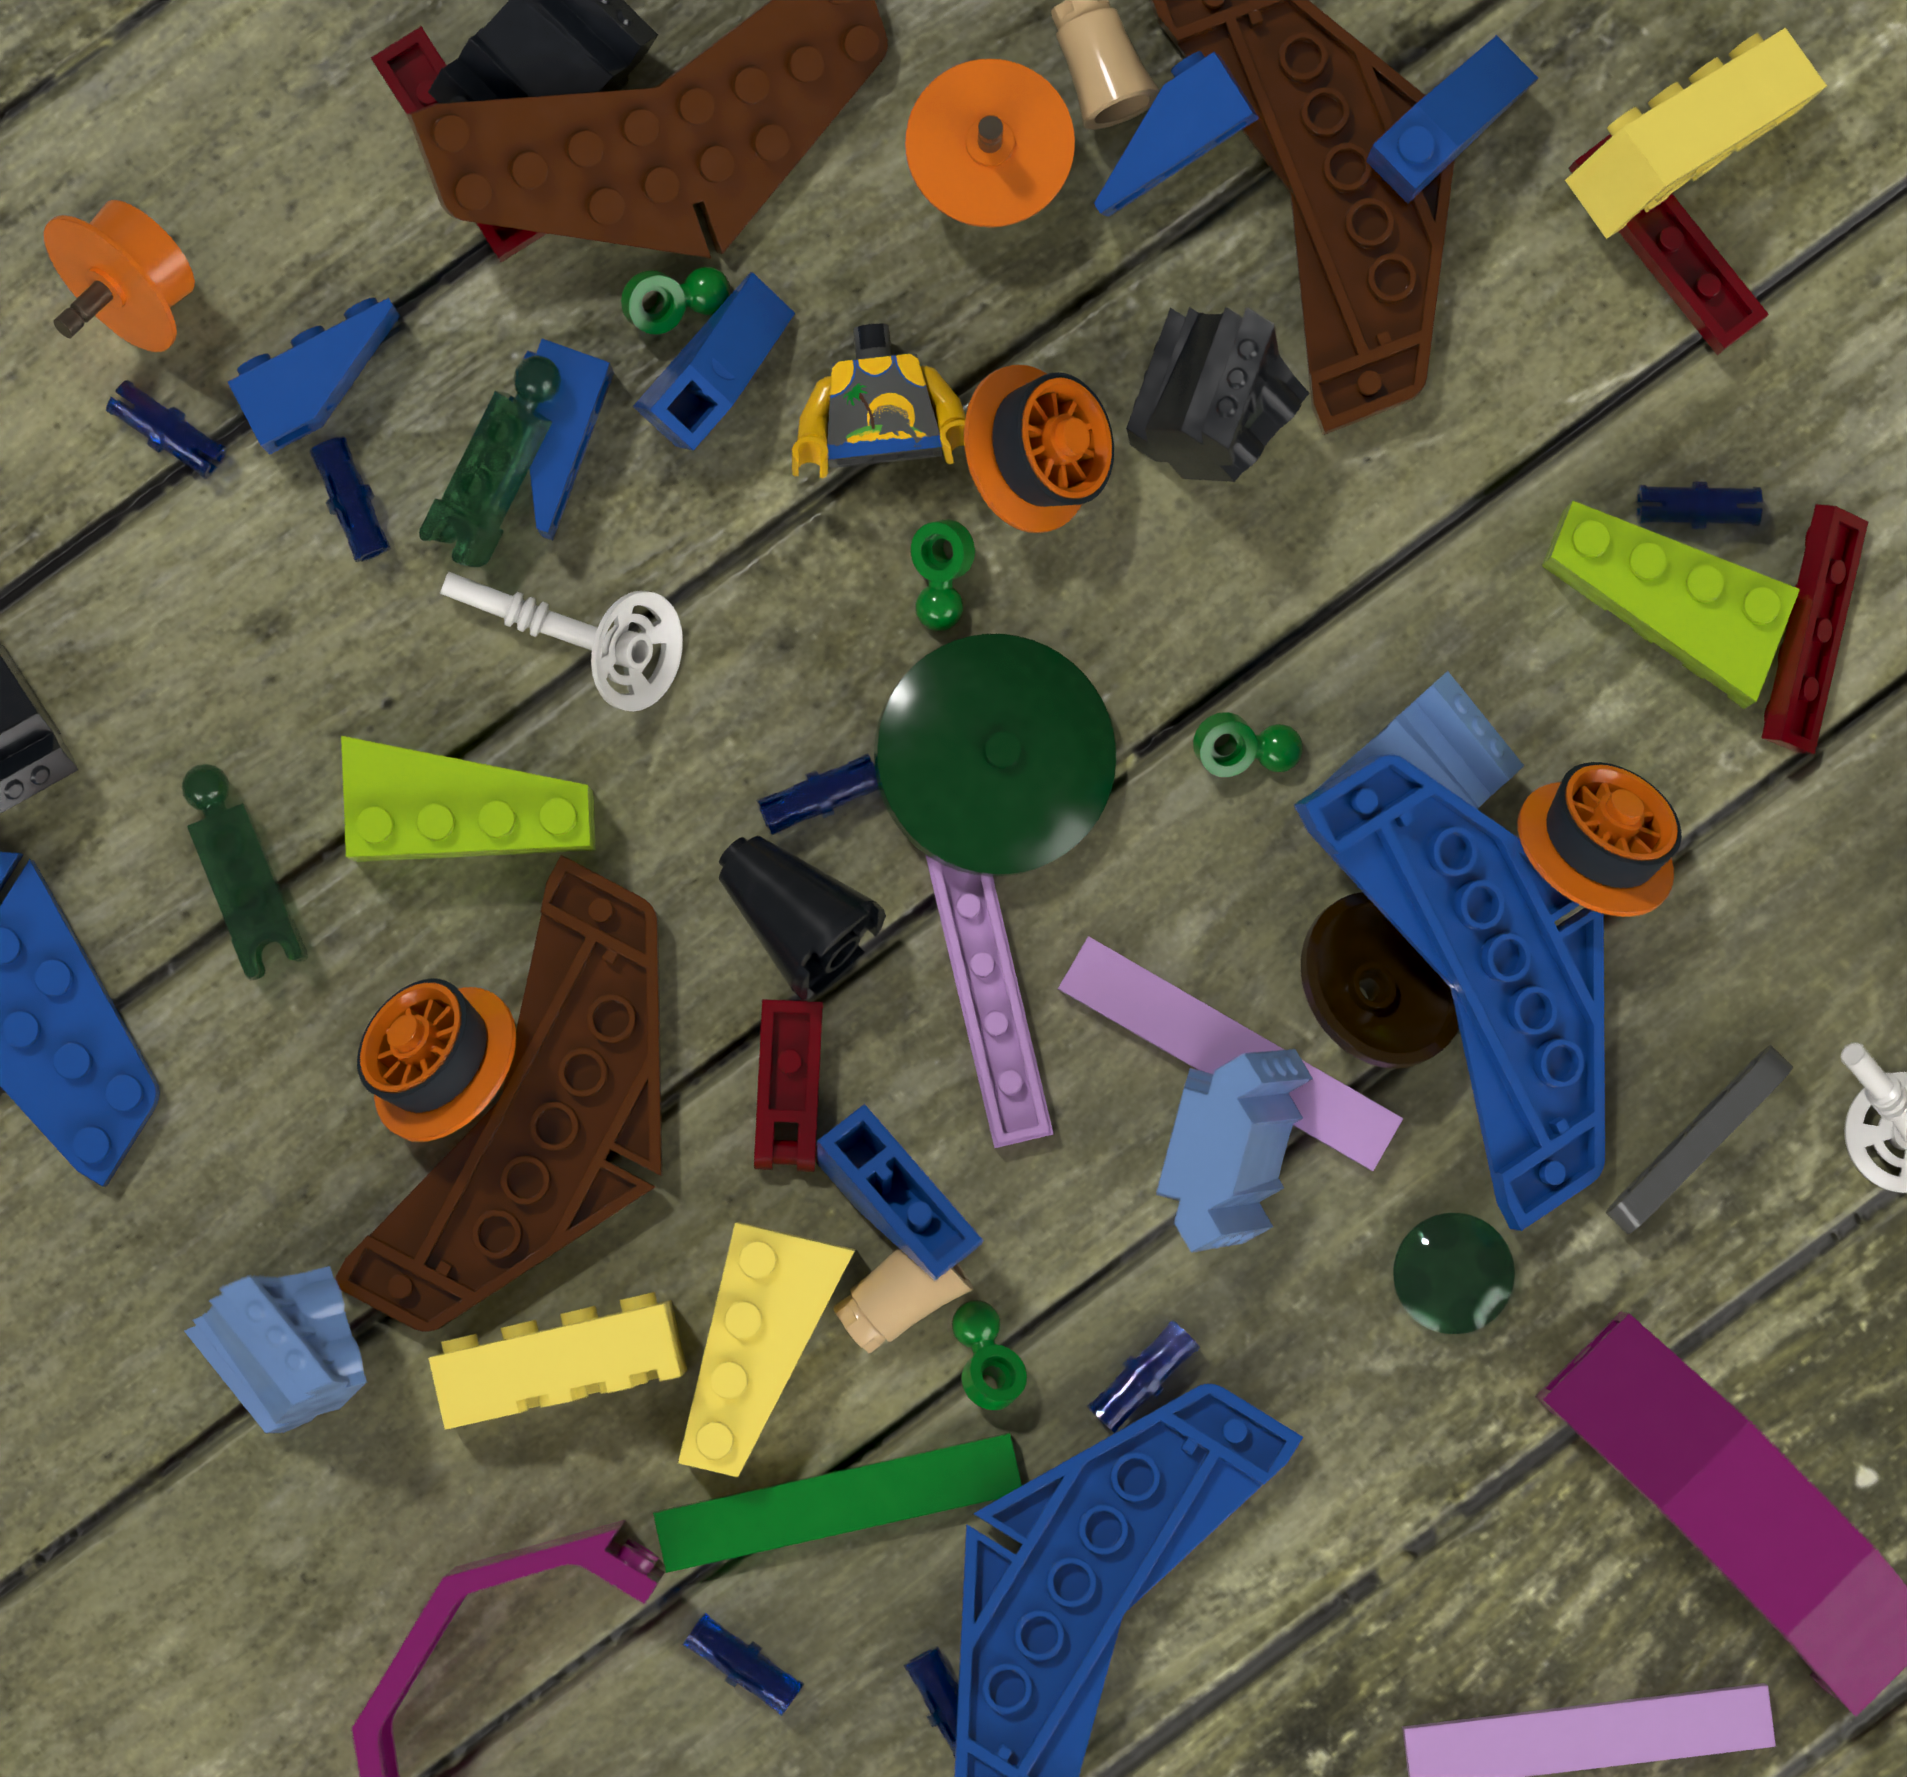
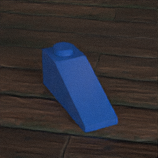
M1496 35L1417 102L1372 145L1366 162L1408 204L1538 80V77Z
M1202 51L1195 52L1171 69L1175 78L1162 86L1094 202L1100 214L1110 217L1259 119L1223 59L1216 52L1211 53L1207 57L1203 55Z
M541 339L536 353L526 352L518 372L516 385L524 387L521 393L536 529L542 537L553 541L614 371L610 362Z
M865 1104L817 1140V1164L865 1218L934 1281L983 1244V1239Z

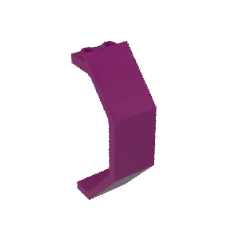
M1620 1311L1535 1396L1552 1414L1560 1417L1678 1528L1781 1633L1813 1670L1810 1676L1828 1694L1838 1699L1855 1717L1907 1667V1586L1879 1551L1748 1418L1630 1313Z
M625 1520L453 1568L441 1579L352 1727L359 1776L400 1777L393 1732L395 1714L467 1594L562 1565L571 1564L589 1570L645 1604L665 1573L655 1566L659 1557L648 1548L631 1539H627L623 1546L613 1541Z

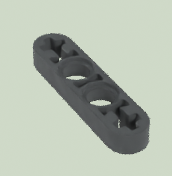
M1772 1045L1761 1051L1614 1200L1607 1209L1606 1214L1627 1235L1636 1230L1771 1094L1791 1072L1793 1066Z

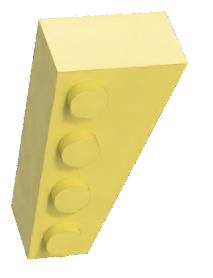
M1786 28L1766 40H1763L1759 33L1752 35L1728 54L1732 59L1730 62L1724 65L1719 57L1714 58L1688 78L1692 85L1683 90L1681 85L1675 82L1648 102L1651 110L1642 114L1636 106L1621 115L1606 128L1612 137L1565 180L1606 239L1623 229L1642 209L1647 213L1665 201L1670 194L1678 190L1689 180L1695 181L1730 156L1734 151L1739 152L1796 114L1827 87Z
M742 1222L735 1223L681 1448L679 1464L734 1477L740 1475L856 1249Z
M655 1292L621 1299L619 1301L622 1312L598 1317L596 1306H591L560 1314L562 1326L539 1331L537 1321L531 1320L502 1327L503 1339L479 1345L477 1333L442 1341L443 1353L429 1357V1363L444 1429L528 1411L529 1408L540 1406L541 1408L588 1397L589 1394L597 1392L601 1394L624 1390L648 1383L649 1380L659 1378V1381L681 1377L687 1372V1366L672 1301L657 1303Z

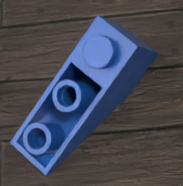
M750 272L633 407L674 446L694 451L734 405L795 312L753 272Z
M376 298L361 301L344 313L345 321L326 331L321 325L305 330L290 341L293 348L272 359L268 353L256 356L237 368L239 376L228 381V384L258 442L269 455L324 426L400 316L389 298L379 303Z

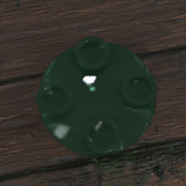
M1464 1213L1433 1215L1416 1225L1401 1242L1394 1260V1291L1408 1314L1421 1325L1440 1333L1465 1334L1488 1325L1505 1308L1514 1286V1261L1503 1237L1484 1220Z

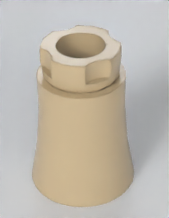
M1065 0L1056 5L1051 11L1052 19L1058 30L1056 38L1066 59L1077 93L1083 126L1090 130L1107 128L1132 119L1148 110L1160 90L1143 66L1125 31L1117 10L1111 8L1109 0Z
M897 1248L877 1268L850 1289L851 1294L838 1302L833 1309L851 1337L861 1348L870 1354L886 1340L892 1342L912 1325L941 1306L972 1291L973 1286L958 1263L934 1281L903 1251Z

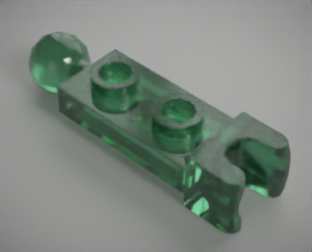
M541 355L531 356L519 363L513 377L515 390L517 391L515 397L505 392H494L442 499H434L419 530V537L423 541L430 542L434 540L452 544L457 539L452 552V559L460 565L482 567L489 562L504 532L500 526L552 424L551 420L535 411L539 403L553 399L558 393L562 381L559 368L547 357Z
M199 764L188 770L183 778L181 789L188 805L202 811L205 819L190 824L187 828L231 935V941L242 969L250 981L258 980L264 977L266 973L262 953L268 944L272 942L280 943L286 956L298 962L305 961L308 958V953L295 920L291 918L290 911L247 805L242 803L227 809L224 801L228 797L230 787L224 771L216 765Z

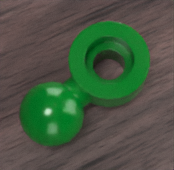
M701 267L694 270L688 275L684 284H678L674 279L662 272L649 270L638 273L628 281L622 293L621 307L624 316L632 325L645 333L658 335L676 327L684 315L685 308L690 307L693 311L702 315L714 314L731 295V287L727 277L720 270L712 267ZM650 291H656L657 301L655 305L650 309H643L642 300L645 294Z
M944 519L923 525L917 530L911 542L912 562L916 570L929 580V586L925 587L916 599V615L925 627L934 631L948 630L960 620L963 613V601L958 591L953 588V579L963 576L971 568L975 557V545L971 534L961 523L954 520ZM945 540H948L953 548L951 559L944 552Z
M1222 712L1208 717L1200 724L1194 735L1193 749L1199 761L1211 774L1219 777H1232L1245 771L1253 763L1254 759H1258L1260 764L1270 771H1288L1300 761L1303 754V743L1300 735L1287 725H1271L1265 728L1259 735H1255L1254 731L1242 717L1234 713ZM1230 734L1228 741L1224 745L1214 746L1215 741L1221 735Z
M981 1300L968 1301L956 1310L952 1319V1330L956 1339L964 1346L972 1348L974 1354L963 1368L962 1385L969 1399L979 1407L987 1410H1001L1008 1407L1023 1392L1027 1383V1371L1023 1361L1013 1350L995 1344L994 1340L1000 1331V1318L997 1311L987 1302ZM983 1375L992 1377L997 1384V1389L987 1385Z

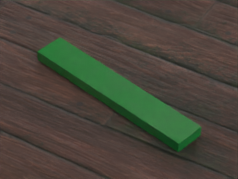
M1009 1432L654 1511L653 1515L665 1571L669 1573L1000 1499L1021 1487L1022 1484Z

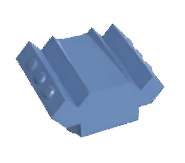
M1447 671L1316 790L1371 756L1398 755L1478 809L1522 769L1524 765L1449 671Z
M1296 1049L1244 1053L1216 1069L1214 1074L1193 1068L1189 1069L1156 1195L1180 1201L1174 1224L1191 1252L1243 1244L1273 1227L1259 1202L1284 1189L1279 1175L1293 1124L1303 1119L1289 1093L1313 1079Z
M330 1266L284 1277L247 1276L220 1288L223 1293L222 1295L209 1300L213 1305L209 1311L192 1320L196 1326L184 1330L265 1433H285L311 1422L317 1415L338 1410L367 1383L363 1372L361 1354L351 1334L345 1315L342 1294L333 1277Z

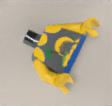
M877 323L855 327L853 335L856 360L832 363L831 376L817 381L800 415L798 437L792 448V475L799 477V467L810 462L820 466V478H825L828 474V464L830 469L942 456V450L947 464H953L952 451L958 446L965 445L964 425L966 415L959 397L935 368L920 366L917 354L892 356L888 324Z

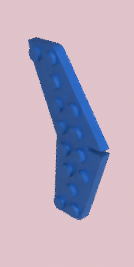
M1398 755L1371 756L1298 801L1294 806L1308 833L1451 988L1496 1202L1509 1228L1522 1231L1596 1181L1605 1165L1604 914L1585 907L1556 926V920L1578 907L1579 904L1558 892L1537 872L1526 856L1520 838L1403 757Z
M0 852V892L24 854ZM29 859L0 905V1087L76 1171L102 1187H107L154 1112L160 1096L159 1085L35 861Z
M1203 1384L973 1513L976 1517L1020 1543L1021 1546L1017 1553L1014 1554L966 1524L954 1777H1079L1122 1617L1262 1485L1266 1484L1289 1462L1303 1437L1227 1389L1215 1384Z

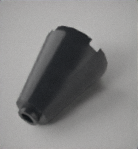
M755 836L749 840L744 837L738 838L720 857L719 864L723 867L719 874L721 884L792 991L802 1000L808 998V988L816 995H819L841 979L865 953L858 944L866 931L869 930L876 937L883 926L886 914L876 901L761 836Z

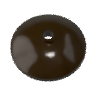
M1358 892L1339 899L1317 916L1310 926L1303 943L1300 963L1301 978L1310 1009L1328 1036L1352 1056L1366 1063L1384 1068L1412 1067L1431 1059L1443 1051L1459 1030L1451 988L1363 892ZM1360 987L1365 990L1368 999L1363 995Z

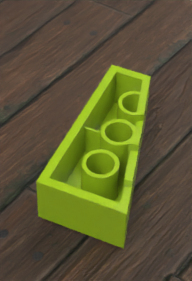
M1572 501L1563 510L1542 563V567L1603 610H1608L1631 626L1635 633L1651 644L1654 642L1682 662V666L1701 679L1705 678L1726 693V697L1743 709L1756 703L1800 591L1799 588L1576 501Z
M341 736L346 858L354 862L596 851L593 790L586 784Z

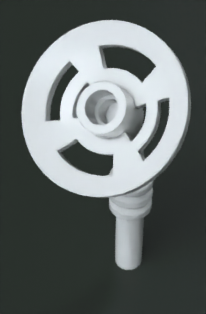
M449 571L440 592L442 595L504 618V625L511 627L515 622L517 623V630L521 632L526 628H530V635L534 637L539 633H543L591 650V667L595 685L600 695L608 704L621 710L640 711L656 703L671 686L680 665L683 648L681 623L671 603L657 593L634 591L622 596L607 610L599 626L595 627L548 610V603L542 602L537 606L536 599L533 597H529L524 601L523 594L520 592H516L514 596H511ZM641 605L646 607L653 613L657 621L651 623L647 617L632 613L634 606ZM614 621V626L611 628V630L608 631L610 625ZM634 622L639 626L641 632L628 630L629 624ZM661 643L657 666L647 681L641 672L652 657V644ZM614 664L623 666L625 674L620 675L613 667ZM608 677L617 684L627 685L629 693H618L609 685L606 678Z
M1852 1043L1844 1048L1841 1058L1864 1088L1852 1101L1845 1120L1844 1137L1848 1154L1858 1171L1873 1184L1889 1191L1907 1193V1072L1885 1073L1861 1044ZM1871 1105L1881 1116L1878 1126L1863 1124L1865 1115ZM1889 1140L1893 1147L1905 1150L1903 1159L1892 1154L1885 1146L1884 1141ZM1873 1145L1883 1160L1895 1167H1899V1176L1889 1174L1878 1167L1870 1158L1865 1147Z

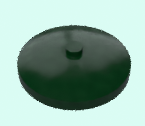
M981 634L957 639L937 648L917 662L900 679L887 699L879 718L875 734L874 767L880 794L890 816L902 833L919 850L937 862L957 871L989 877L1010 876L1033 871L1055 861L1079 844L1091 831L1100 818L1112 791L1116 770V742L1110 716L1101 696L1087 676L1073 662L1056 650L1032 639L1008 634Z

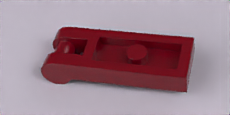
M762 999L754 1169L773 1170V1164L797 1165L798 1172H815L823 1002ZM775 1122L799 1123L798 1141L774 1140Z

